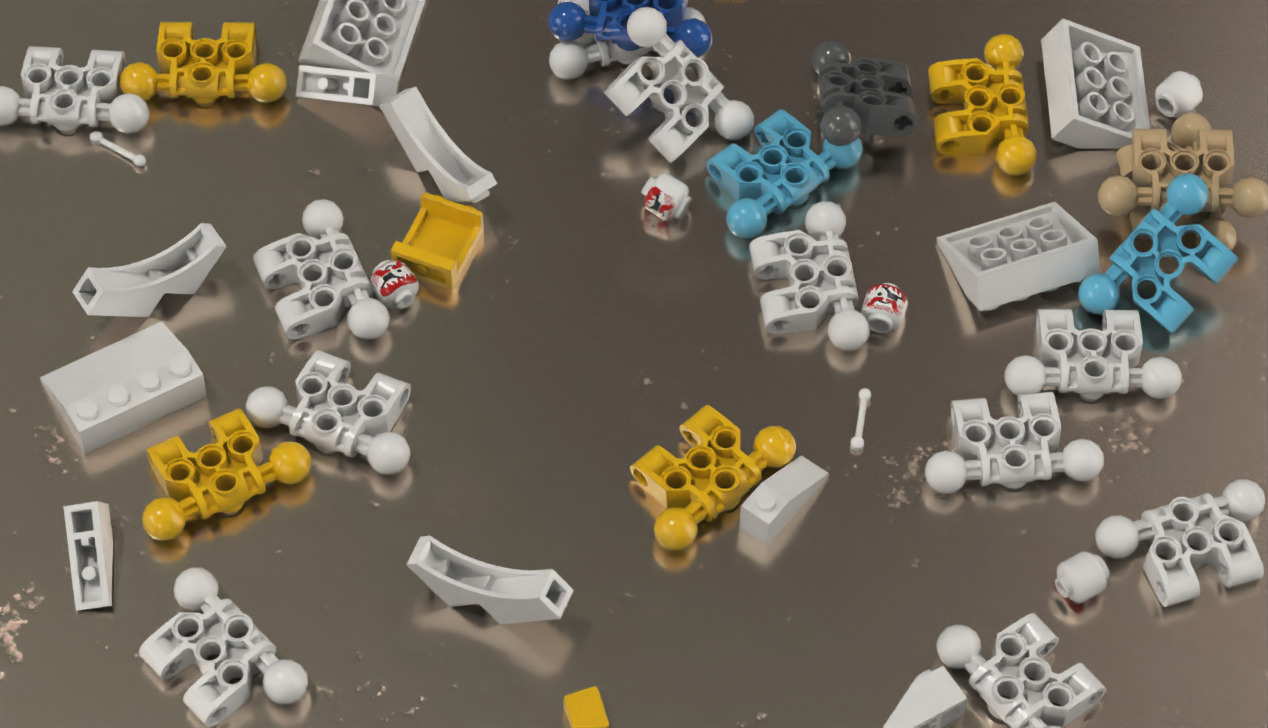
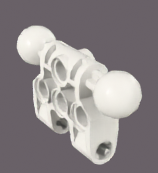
M558 0V4L569 1L576 3L583 8L586 15L591 16L589 14V0ZM692 7L686 8L683 21L696 18L705 22L704 16L698 10ZM584 33L576 40L562 41L556 44L550 52L549 64L557 77L574 80L583 75L589 63L598 61L602 67L609 65L612 61L631 64L634 60L648 54V51H657L652 49V47L625 51L619 48L617 44H612L611 40L597 42L596 34Z
M642 7L635 10L627 22V33L631 41L642 47H653L660 57H641L634 60L609 85L604 94L625 116L632 113L647 97L651 99L653 106L657 110L664 112L665 120L649 136L648 140L670 163L677 159L709 127V108L715 113V127L721 136L734 141L746 137L754 126V114L750 107L741 101H729L721 93L724 85L709 71L707 64L702 59L697 58L681 40H678L676 43L672 41L666 34L667 23L661 12L650 7ZM643 65L651 68L653 73L651 80L643 77L641 72ZM687 66L692 67L696 72L694 82L686 77L685 70ZM665 88H669L674 93L675 98L672 104L664 99L663 93ZM687 111L692 112L696 117V125L694 127H691L686 122L685 116Z
M29 46L21 72L24 95L27 99L20 98L12 88L0 86V126L12 124L19 116H29L32 124L47 122L48 125H54L62 131H71L83 126V124L97 128L99 121H111L118 131L130 134L138 132L145 127L149 120V108L146 102L138 95L132 93L121 95L119 79L123 69L126 68L124 51L91 50L88 64L80 68L74 65L63 66L62 48Z
M319 199L308 204L305 208L302 224L310 236L296 233L264 246L255 252L253 261L266 288L277 289L294 283H299L301 286L300 291L281 299L275 306L277 316L289 339H301L337 326L345 308L349 306L352 307L348 312V326L357 337L370 340L376 339L385 333L390 320L389 312L379 300L369 297L372 292V286L348 235L339 233L343 225V213L333 201Z
M822 201L813 204L806 214L805 226L810 236L800 230L781 232L758 237L749 245L754 274L757 278L763 280L787 278L790 280V287L769 291L760 298L766 331L771 334L816 330L829 313H835L828 324L829 338L837 348L853 351L861 348L867 341L870 334V326L865 316L854 310V307L859 302L852 263L847 243L839 239L846 226L845 214L837 204Z
M1037 309L1036 340L1038 359L1028 355L1015 357L1009 362L1004 373L1008 390L1016 396L1039 393L1044 386H1057L1058 393L1066 394L1067 391H1074L1075 394H1080L1087 399H1098L1104 394H1110L1111 392L1127 394L1129 387H1141L1149 396L1163 399L1171 397L1177 392L1182 381V374L1178 365L1169 358L1161 356L1151 358L1142 368H1135L1139 364L1143 346L1138 310H1104L1102 331L1092 328L1079 331L1074 327L1071 309Z
M317 350L295 380L299 404L297 408L288 405L283 392L275 387H260L248 396L245 406L246 414L257 427L269 429L282 423L289 426L291 435L301 436L305 440L314 443V446L321 452H343L346 456L352 458L358 453L366 455L372 468L381 474L392 475L399 473L408 464L411 454L409 445L405 438L397 433L390 432L410 396L411 385L378 372L365 389L356 390L352 385L346 384L351 368L350 362Z
M1053 392L1018 395L1017 408L1019 418L1006 416L998 420L991 418L986 398L951 401L950 412L957 454L951 451L935 453L928 460L924 474L932 489L938 493L945 494L958 491L965 484L966 480L979 479L981 486L997 483L998 485L1002 484L1005 487L1016 489L1024 486L1027 482H1033L1037 479L1042 481L1051 480V474L1056 472H1065L1071 479L1085 482L1094 479L1101 472L1104 466V455L1099 445L1087 439L1071 441L1064 448L1063 452L1053 453L1059 447L1061 422Z
M1236 479L1227 485L1222 492V496L1213 498L1210 493H1205L1195 498L1177 497L1170 504L1144 511L1141 520L1134 522L1122 515L1109 516L1096 529V544L1103 555L1112 559H1124L1135 551L1139 541L1147 539L1151 548L1143 564V569L1157 598L1164 607L1200 596V585L1194 570L1203 567L1207 563L1215 567L1227 588L1252 582L1263 577L1264 569L1256 546L1243 522H1250L1262 513L1265 506L1264 491L1257 483L1249 479ZM1175 516L1182 517L1186 521L1178 520ZM1221 536L1228 537L1231 541H1226ZM1190 545L1196 546L1200 551L1190 548ZM1158 555H1164L1169 560L1161 559Z
M191 567L182 571L175 580V599L180 606L189 611H203L204 613L179 612L141 645L139 655L162 680L174 677L191 664L198 665L203 676L187 690L183 697V702L207 727L217 725L251 699L253 676L259 671L264 675L262 681L263 690L271 700L278 704H292L300 700L306 692L308 677L304 668L293 660H279L275 656L276 646L254 625L252 619L244 614L230 599L220 600L217 596L218 582L211 572L202 567ZM190 631H197V633L191 637H183L186 633ZM240 632L247 633L242 638H233L236 634ZM213 654H218V655H219V656H218L216 659H214V660H210V661L206 660V658H207L208 656H210V655H213ZM233 678H242L236 684H228Z
M1035 613L1028 614L997 634L991 659L988 661L980 655V638L968 626L955 624L947 627L939 635L936 643L937 654L940 660L950 668L966 669L971 675L969 679L970 686L980 693V696L987 703L990 714L997 719L1003 720L1011 728H1063L1097 704L1107 690L1083 663H1077L1060 674L1052 672L1050 665L1043 658L1056 647L1059 638ZM1031 677V678L1036 679L1037 681H1033V680H1030V679H1028V678ZM1000 695L1008 696V697L1011 698V699L1003 698V697L1000 696Z

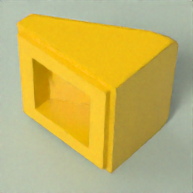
M597 686L563 697V709L571 728H609V722Z

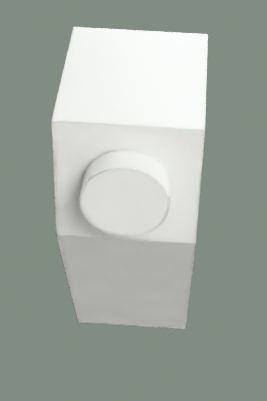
M299 65L296 97L380 107V104L397 94L398 77L378 73Z
M801 455L763 481L741 505L739 527L767 546L829 477V473Z
M95 501L63 506L75 610L82 611L112 606L113 535L109 504Z
M944 666L934 671L926 670L915 678L883 728H942L964 716L967 697Z

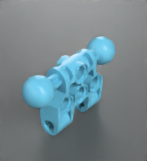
M780 109L754 127L756 139L763 146L758 154L751 155L737 144L732 143L706 161V167L711 177L737 200L729 207L726 216L727 225L732 234L740 238L750 239L760 235L765 229L768 214L773 212L779 215L789 206L804 203L809 198L811 191L829 179V170L833 167L836 169H848L855 166L861 158L863 147L859 137L848 146H835L825 139L822 153L817 155L811 150V131L789 113Z
M1184 173L1172 179L1166 192L1168 202L1159 212L1153 208L1109 257V260L1113 263L1104 274L1096 273L1089 275L1082 281L1078 291V298L1086 311L1095 315H1103L1104 310L1115 309L1120 301L1121 292L1119 286L1129 277L1132 279L1133 303L1173 335L1194 311V308L1170 287V283L1181 276L1184 267L1187 265L1193 266L1217 285L1239 260L1238 257L1200 224L1181 225L1178 227L1174 225L1182 215L1198 213L1205 207L1209 191L1207 184L1201 177L1195 174ZM1189 232L1197 234L1201 241L1200 245L1194 249L1184 247L1181 242L1184 234ZM1140 236L1149 237L1153 242L1152 249L1145 253L1137 251L1134 247L1136 238ZM1167 257L1175 259L1178 263L1177 271L1173 274L1163 273L1159 268V263L1162 259ZM1144 282L1153 284L1156 288L1155 296L1151 299L1141 298L1137 293V288L1140 284Z

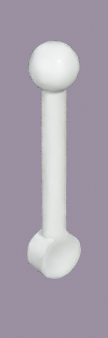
M94 131L90 134L92 144H102L132 160L137 167L145 165L146 159L143 155H135L104 139L99 131Z
M867 388L861 389L858 393L861 401L856 433L850 443V447L854 451H861L864 447L862 432L867 401L872 396L871 391Z

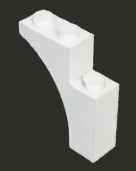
M417 87L405 89L379 105L417 172L429 170L444 198L465 205L470 201L477 203L490 195L488 189L497 184L492 173L473 162L450 139L431 113Z
M200 223L182 240L150 258L119 267H88L72 293L87 315L149 317L165 293L195 294L227 246L211 224Z
M431 536L419 538L406 564L449 607L480 604L500 625L560 619L573 592V589L553 569L517 570L488 564L461 554Z

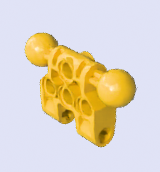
M160 22L156 52L159 72L161 74H157L156 70L149 64L136 62L123 69L119 85L123 94L132 93L140 96L144 101L155 96L157 91H170L171 98H179L180 95H186L187 98H192L197 103L206 104L213 102L215 99H220L221 96L235 99L236 92L242 91L249 92L257 101L270 103L283 96L287 87V79L283 70L277 65L263 63L255 67L257 45L255 22H224L222 35L218 40L209 38L194 40L193 22Z
M1008 34L993 36L984 48L983 55L987 64L978 58L948 60L932 64L928 69L931 99L939 104L964 105V110L946 112L935 117L933 122L937 151L944 155L986 154L998 140H1003L996 152V159L1001 170L1015 176L1028 173L1037 160V152L1033 142L1024 137L1029 130L1022 74L1015 70L1021 64L1024 55L1020 41Z
M705 405L680 425V433L692 447L684 458H676L663 447L656 445L632 464L630 471L637 483L666 508V510L659 514L654 525V534L660 545L668 550H683L689 547L696 538L697 524L703 519L711 522L721 512L736 507L740 503L741 497L753 485L762 480L761 471L764 468H781L789 464L796 451L795 439L790 431L781 426H768L760 430L754 439L753 452L747 456L741 451L740 429L709 405Z
M241 408L208 421L215 444L204 445L197 452H189L178 435L145 449V452L168 498H157L146 505L142 514L143 528L153 539L167 541L181 534L186 520L196 515L203 521L214 513L236 512L241 509L245 501L251 499L250 497L265 493V485L277 480L280 483L290 485L305 479L311 469L312 459L310 453L301 443L283 442L273 448L269 461L260 465L263 460L260 439Z

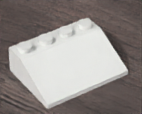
M320 0L298 62L313 67L397 76L399 81L425 0Z
M1062 19L1041 39L1052 140L1078 149H1120L1123 146L1132 144L1133 129H1150L1139 46L1066 19Z
M1056 202L937 237V244L966 297L980 311L994 310L999 305L1012 301H1023L1031 295L1044 291H1055L1060 286L1073 282L1079 283L1089 275L1101 273L1098 239Z
M162 321L40 377L41 382L84 454L207 397L203 373L187 348Z

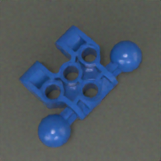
M589 0V14L591 16L586 15L580 5L569 1L554 6L548 16V27L557 39L565 42L573 41L584 33L596 34L597 42L611 40L612 44H617L622 50L635 51L644 47L631 41L627 33L628 19L638 8L650 7L663 14L667 23L666 34L672 41L676 43L678 40H681L696 57L706 54L713 41L711 29L705 22L696 18L683 21L688 0Z

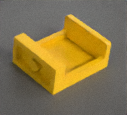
M424 192L420 197V211L403 242L395 241L390 250L391 260L404 262L418 279L453 290L484 231L483 213L473 206L458 204L447 200L443 196Z

